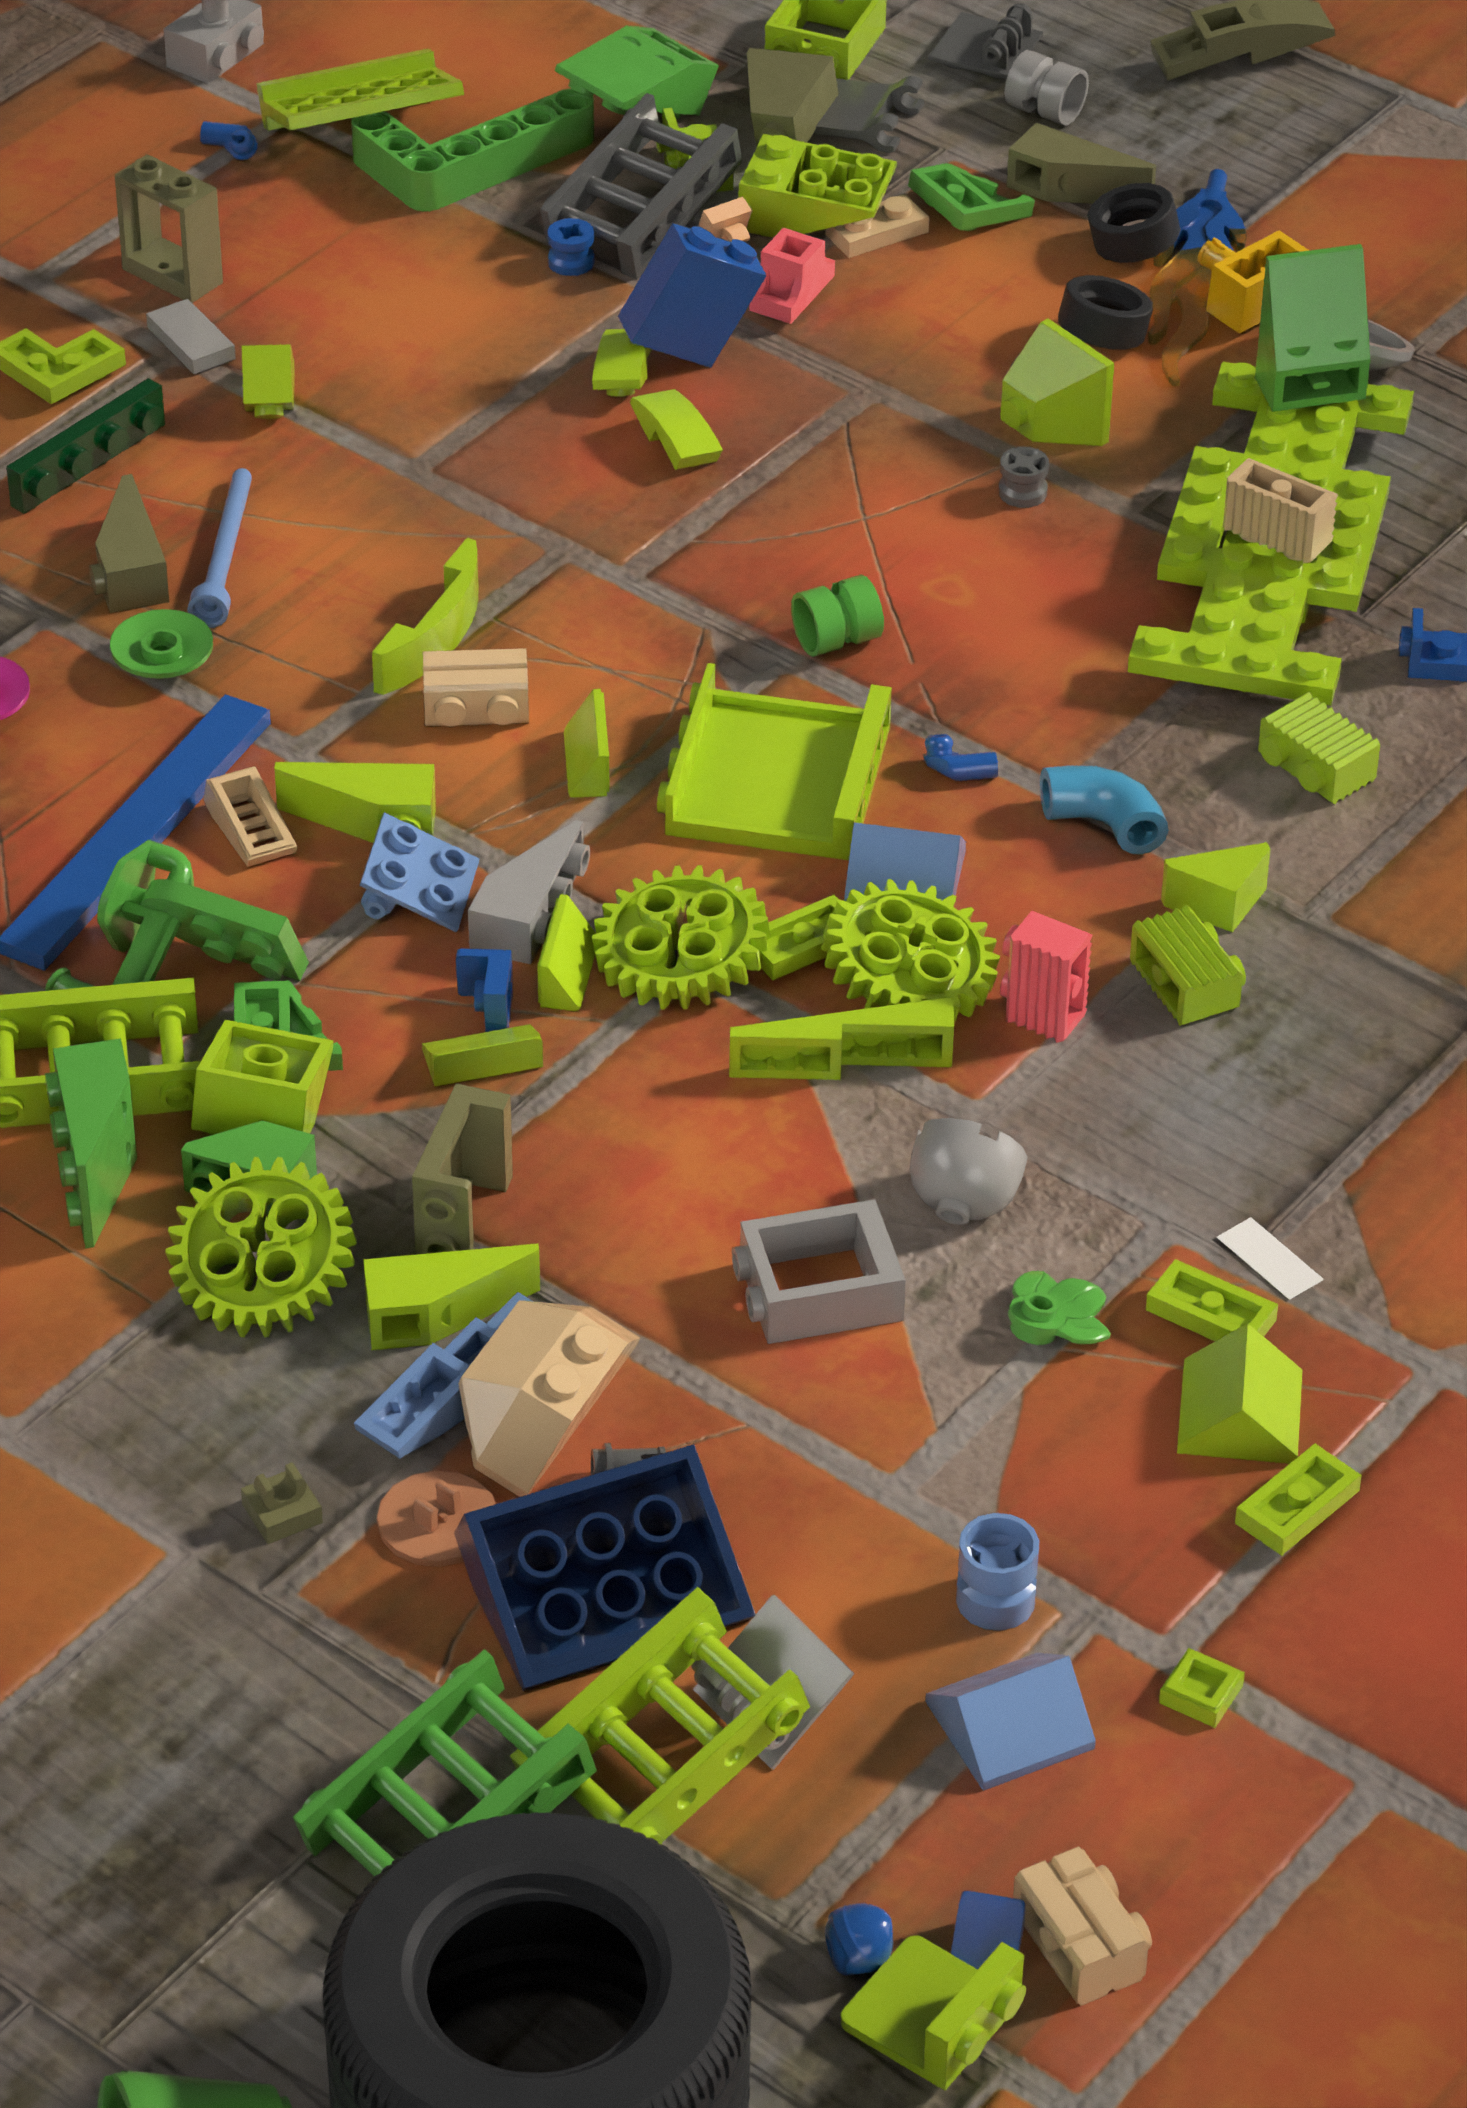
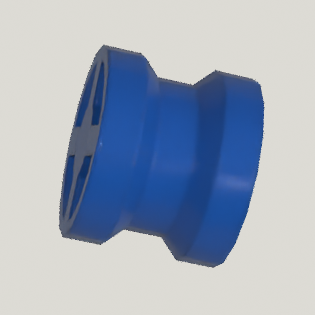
M575 218L561 219L551 224L547 230L548 243L552 247L548 253L549 268L560 275L577 276L590 271L595 263L594 252L590 248L594 242L593 227L588 222Z

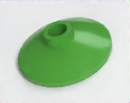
M172 609L150 610L131 616L117 626L110 638V652L115 663L123 670L145 678H172L189 673L200 667L209 658L213 650V636L208 625L195 615Z

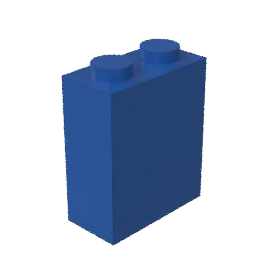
M672 223L618 315L631 343L712 367L767 276L756 257L757 253L754 248L738 239H733L729 242L717 238L706 229L698 226H693L690 229Z

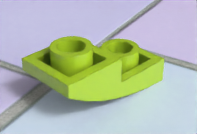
M606 329L601 338L595 359L592 389L606 390L607 395L616 397L634 394L635 389H641L648 378L647 357L652 349L631 343L625 329Z
M672 389L632 397L630 404L649 442L661 441L675 470L718 461L723 452L720 443L700 412L681 393Z

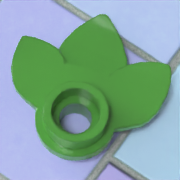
M1039 1270L1026 1272L1014 1282L1012 1287L1014 1299L1010 1303L1008 1317L1011 1321L1010 1329L1012 1333L1020 1340L1034 1345H1046L1053 1342L1055 1337L1058 1336L1075 1344H1094L1110 1338L1111 1333L1107 1327L1094 1318L1104 1307L1106 1295L1099 1286L1076 1278H1068L1057 1283L1046 1272Z

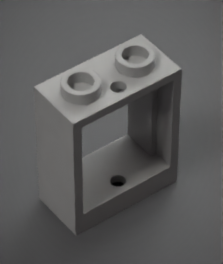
M876 1199L740 1222V1246L732 1247L733 1269L738 1282L745 1280L747 1282L748 1288H746L745 1296L751 1322L760 1321L768 1344L904 1321L906 1280ZM854 1250L863 1273L862 1277L779 1291L770 1264Z

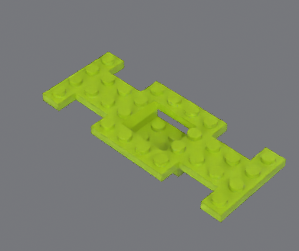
M1222 361L1213 389L1212 405L1257 412L1244 453L1227 451L1219 447L1206 448L1195 446L1158 562L1157 580L1203 587L1189 633L1173 631L1164 627L1138 625L1129 654L1128 672L1292 700L1310 692L1312 698L1317 697L1320 703L1325 702L1326 705L1332 706L1340 676L1342 658L1326 656L1317 652L1295 651L1296 639L1301 623L1305 624L1310 604L1357 612L1389 495L1391 476L1378 475L1366 470H1346L1347 458L1356 428L1405 435L1412 409L1414 391L1398 389L1392 385L1378 386L1368 384L1366 399L1272 412L1255 379L1256 367L1243 362L1229 363ZM1247 458L1338 494L1335 501L1337 505L1334 509L1336 511L1334 519L1336 520L1333 524V527H1335L1332 535H1334L1333 539L1310 563L1289 559L1283 552H1277L1275 548L1268 549L1267 545L1248 542L1242 539L1239 534H1233L1232 530H1227L1223 547L1219 548L1224 532L1223 519L1227 477Z

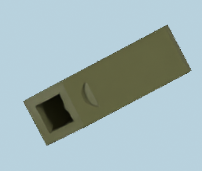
M1035 123L1008 150L1007 187L1044 201L1093 204L1101 195L1117 187L1133 183L1155 184L1156 164L1039 123Z

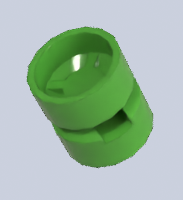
M863 574L833 583L830 590L825 586H819L798 592L793 595L791 600V615L797 638L805 652L812 657L839 650L843 647L844 642L859 644L882 636L884 630L882 605L874 585Z

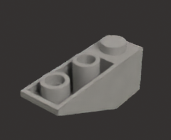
M573 821L485 877L468 909L469 949L511 950L513 961L527 964L533 962L541 944L544 945L556 898H559L560 894L568 895L571 898L573 882L576 876L583 877L587 870L590 859V846L584 844L583 821Z

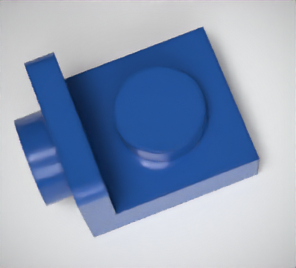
M1413 608L1411 625L1401 626L1399 637V656L1408 657V678L1467 682V633H1455L1447 630L1438 632L1423 631V608Z
M458 949L456 953L458 994L460 996L474 997L475 1012H484L485 1032L509 1028L514 993L511 950Z

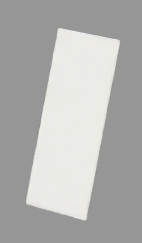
M1251 1217L1217 1236L1222 1243L1289 1300L1324 1280Z

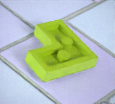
M27 328L0 341V370L50 404L66 398L68 395L126 365L125 349L95 329L58 348H55Z

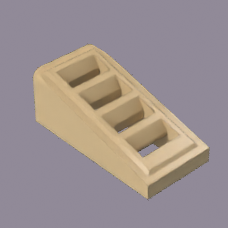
M255 766L206 780L204 803L247 867L297 852V844ZM243 801H247L249 803L233 808L232 806L233 804L240 803ZM254 813L257 814L256 817L242 821L239 820L240 817ZM261 826L266 827V830H262L248 835L246 833V831L250 829H254ZM272 838L276 841L255 848L252 845Z

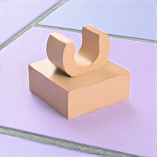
M740 197L703 210L698 227L704 228L715 237L729 242L733 239L747 242L750 240V235L746 228L752 210L745 199Z

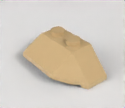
M519 1300L462 1375L458 1383L465 1423L472 1444L471 1455L474 1468L519 1497L530 1494L638 1345L640 1337L592 1307Z

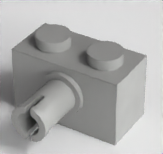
M201 0V3L164 28L166 67L207 84L211 83L264 44L261 5L248 0Z

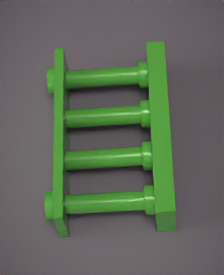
M484 1649L469 1663H464L454 1669L442 1687L331 1784L311 1794L303 1804L302 1809L293 1816V1819L306 1848L314 1856L335 1839L375 1877L386 1866L391 1865L395 1859L365 1833L355 1821L382 1797L429 1839L438 1836L439 1833L450 1831L454 1827L463 1826L464 1824L473 1823L481 1819L518 1813H550L592 1776L597 1769L585 1737L569 1723L553 1737L545 1739L498 1697L505 1688L493 1656ZM477 1713L528 1757L506 1779L496 1780L450 1738ZM430 1755L480 1799V1802L457 1822L449 1823L402 1780Z

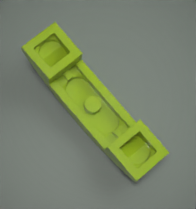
M466 538L444 564L445 592L415 628L396 623L372 651L374 693L385 695L423 676V651H453L463 639L473 621L478 604L479 587L476 540Z

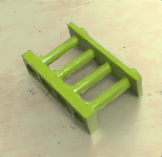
M194 978L0 995V1128L50 1124L49 1115L53 1114L52 1112L59 1111V1106H49L45 1075L16 1078L14 1050L48 1047L50 1072H55L53 1048L120 1038L129 1073L133 1116L193 1110L195 1075L201 1061L185 1062L182 1035L198 1033ZM160 1037L162 1064L129 1067L126 1040Z
M698 1587L537 1731L546 1739L553 1737L569 1723L585 1737L591 1755L602 1745L609 1744L654 1785L657 1790L630 1815L590 1777L570 1795L595 1819L630 1828L634 1832L642 1833L647 1838L658 1841V1844H662L663 1841L778 1736L790 1733L799 1724L804 1712L810 1708L800 1680L793 1671L787 1670L770 1686L719 1641L727 1633L714 1601ZM704 1660L751 1703L724 1729L673 1683L695 1661ZM657 1702L704 1745L678 1771H675L626 1725L649 1703ZM519 1749L510 1755L516 1769L528 1759Z

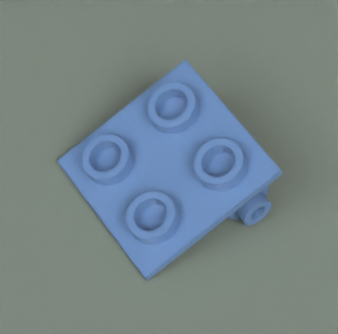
M384 812L359 886L366 889L361 899L364 911L369 917L380 919L384 915L389 914L394 906L398 904L457 932L480 859Z

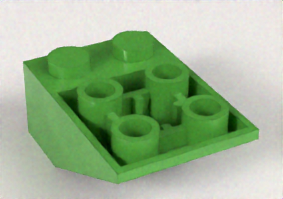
M625 26L557 64L554 71L569 79L568 86L573 90L589 96L595 94L602 98V106L612 112L625 115L630 108H633L648 93L655 98L657 112L662 114L663 108H672L675 118L679 119L681 114L700 115L719 65L654 28Z
M1356 244L1266 256L1255 379L1272 412L1366 399L1370 367V345L1362 245Z
M121 1038L53 1048L55 1072L45 1073L49 1106H59V1111L52 1112L53 1114L49 1115L54 1148L65 1147L66 1150L57 1153L62 1187L73 1186L74 1189L73 1192L65 1193L70 1227L81 1225L85 1248L95 1246L137 1160L130 1079Z

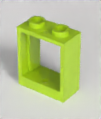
M783 0L765 24V49L833 56L836 79L849 80L886 28V0ZM807 21L850 30V32L843 39L803 30L802 27ZM804 39H808L811 43L804 42Z

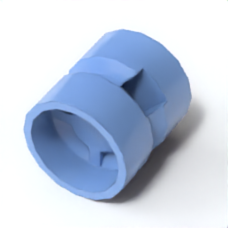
M991 1513L979 1516L967 1523L961 1532L956 1604L961 1615L971 1624L987 1630L1002 1631L1019 1626L1027 1621L1034 1611L1040 1540L1035 1529L1025 1520L1011 1514Z

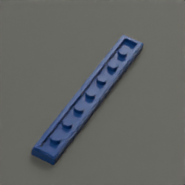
M225 694L0 936V954L45 971L97 914L101 895L119 859L147 840L162 843L204 797L206 780L224 775L271 724L270 710Z

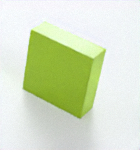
M1188 1648L1161 1687L1159 1703L1216 1728L1242 1689L1245 1672Z

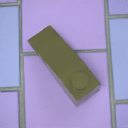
M123 475L95 543L97 564L89 565L94 594L104 595L110 613L169 602L166 560L133 475Z

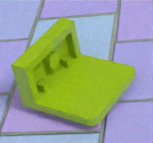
M917 1935L909 1936L845 2006L841 2013V2026L849 2034L946 2091L967 2065H971L979 2057L985 2044L1005 2021L1010 2020L1020 2008L1026 1994V1986L1022 1984L1024 1954L1001 1942L977 1970L925 1938Z

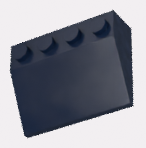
M695 1444L465 1513L454 1532L474 1592L523 1691L615 1662L697 1587L714 1601L725 1628L751 1620L756 1615Z

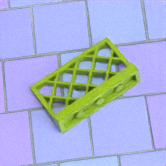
M430 49L256 83L263 127L268 131L280 128L295 130L464 95L462 81L437 68L434 52Z

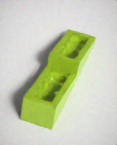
M954 996L730 1027L729 1077L841 1080V1065L952 1067Z

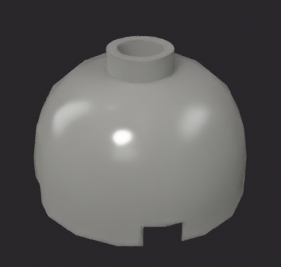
M941 1118L925 1122L922 1132L918 1130L911 1153L909 1168L912 1184L917 1194L928 1206L936 1210L935 1213L940 1219L952 1224L962 1225L968 1223L969 1220H982L1001 1212L1012 1202L1022 1180L1028 1159L1023 1147L1009 1135L999 1131L995 1141L987 1136L980 1135L979 1132L982 1124L970 1120Z

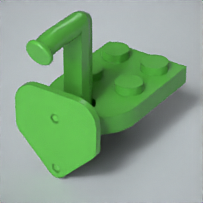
M147 840L119 859L99 901L97 920L109 944L114 950L125 952L129 949L112 985L154 981L175 937L202 948L206 955L217 961L231 963L235 959L250 964L259 974L275 980L281 979L283 975L301 981L309 963L287 917L195 887L192 866L185 854L173 847L152 840ZM156 868L170 872L168 878L154 880ZM63 967L56 970L50 976L45 990L94 987V985L72 977L70 970Z

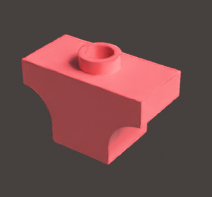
M782 228L761 251V266L767 276L749 304V311L791 324L835 276V260L825 257V241Z

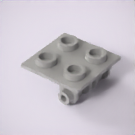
M773 1594L728 1647L770 1686L787 1670L793 1671L798 1676L810 1704V1708L804 1712L799 1724L790 1733L778 1736L758 1754L772 1770L777 1767L855 1674ZM704 1660L695 1661L691 1665V1668L695 1671L694 1680L698 1683L693 1690L727 1725L751 1704Z

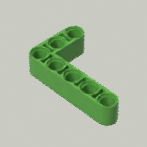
M572 88L561 90L430 145L386 111L351 118L353 162L408 207L422 212L434 211L592 144L594 141L593 96L579 93Z

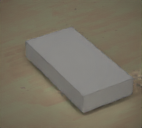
M189 299L146 313L147 328L193 374L236 359L235 345Z

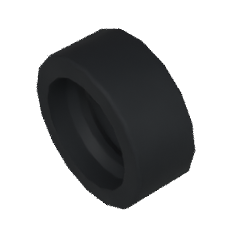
M1133 183L1117 187L1101 195L1091 205L1087 215L1096 252L1104 259L1118 263L1138 262L1159 255L1177 241L1181 230L1172 193L1163 186L1151 183ZM1136 220H1145L1137 224L1122 226L1126 223L1133 222Z
M1093 275L1074 277L1066 284L1058 313V323L1063 329L1090 345L1106 349H1131L1138 347L1145 340L1153 311V302L1135 286L1117 279Z

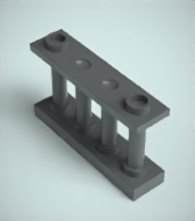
M646 93L633 108H630L625 113L617 126L561 187L545 200L540 211L547 243V230L555 221L568 218L584 220L593 227L594 237L617 246L622 274L638 280L672 223L685 227L742 164L737 129L721 123L709 138L700 140L658 122L655 98L653 95ZM650 140L690 155L691 158L682 167L674 169L638 153ZM623 169H627L665 186L656 196L647 198L615 185L612 181ZM597 198H600L639 215L629 226L622 228L585 213V211Z

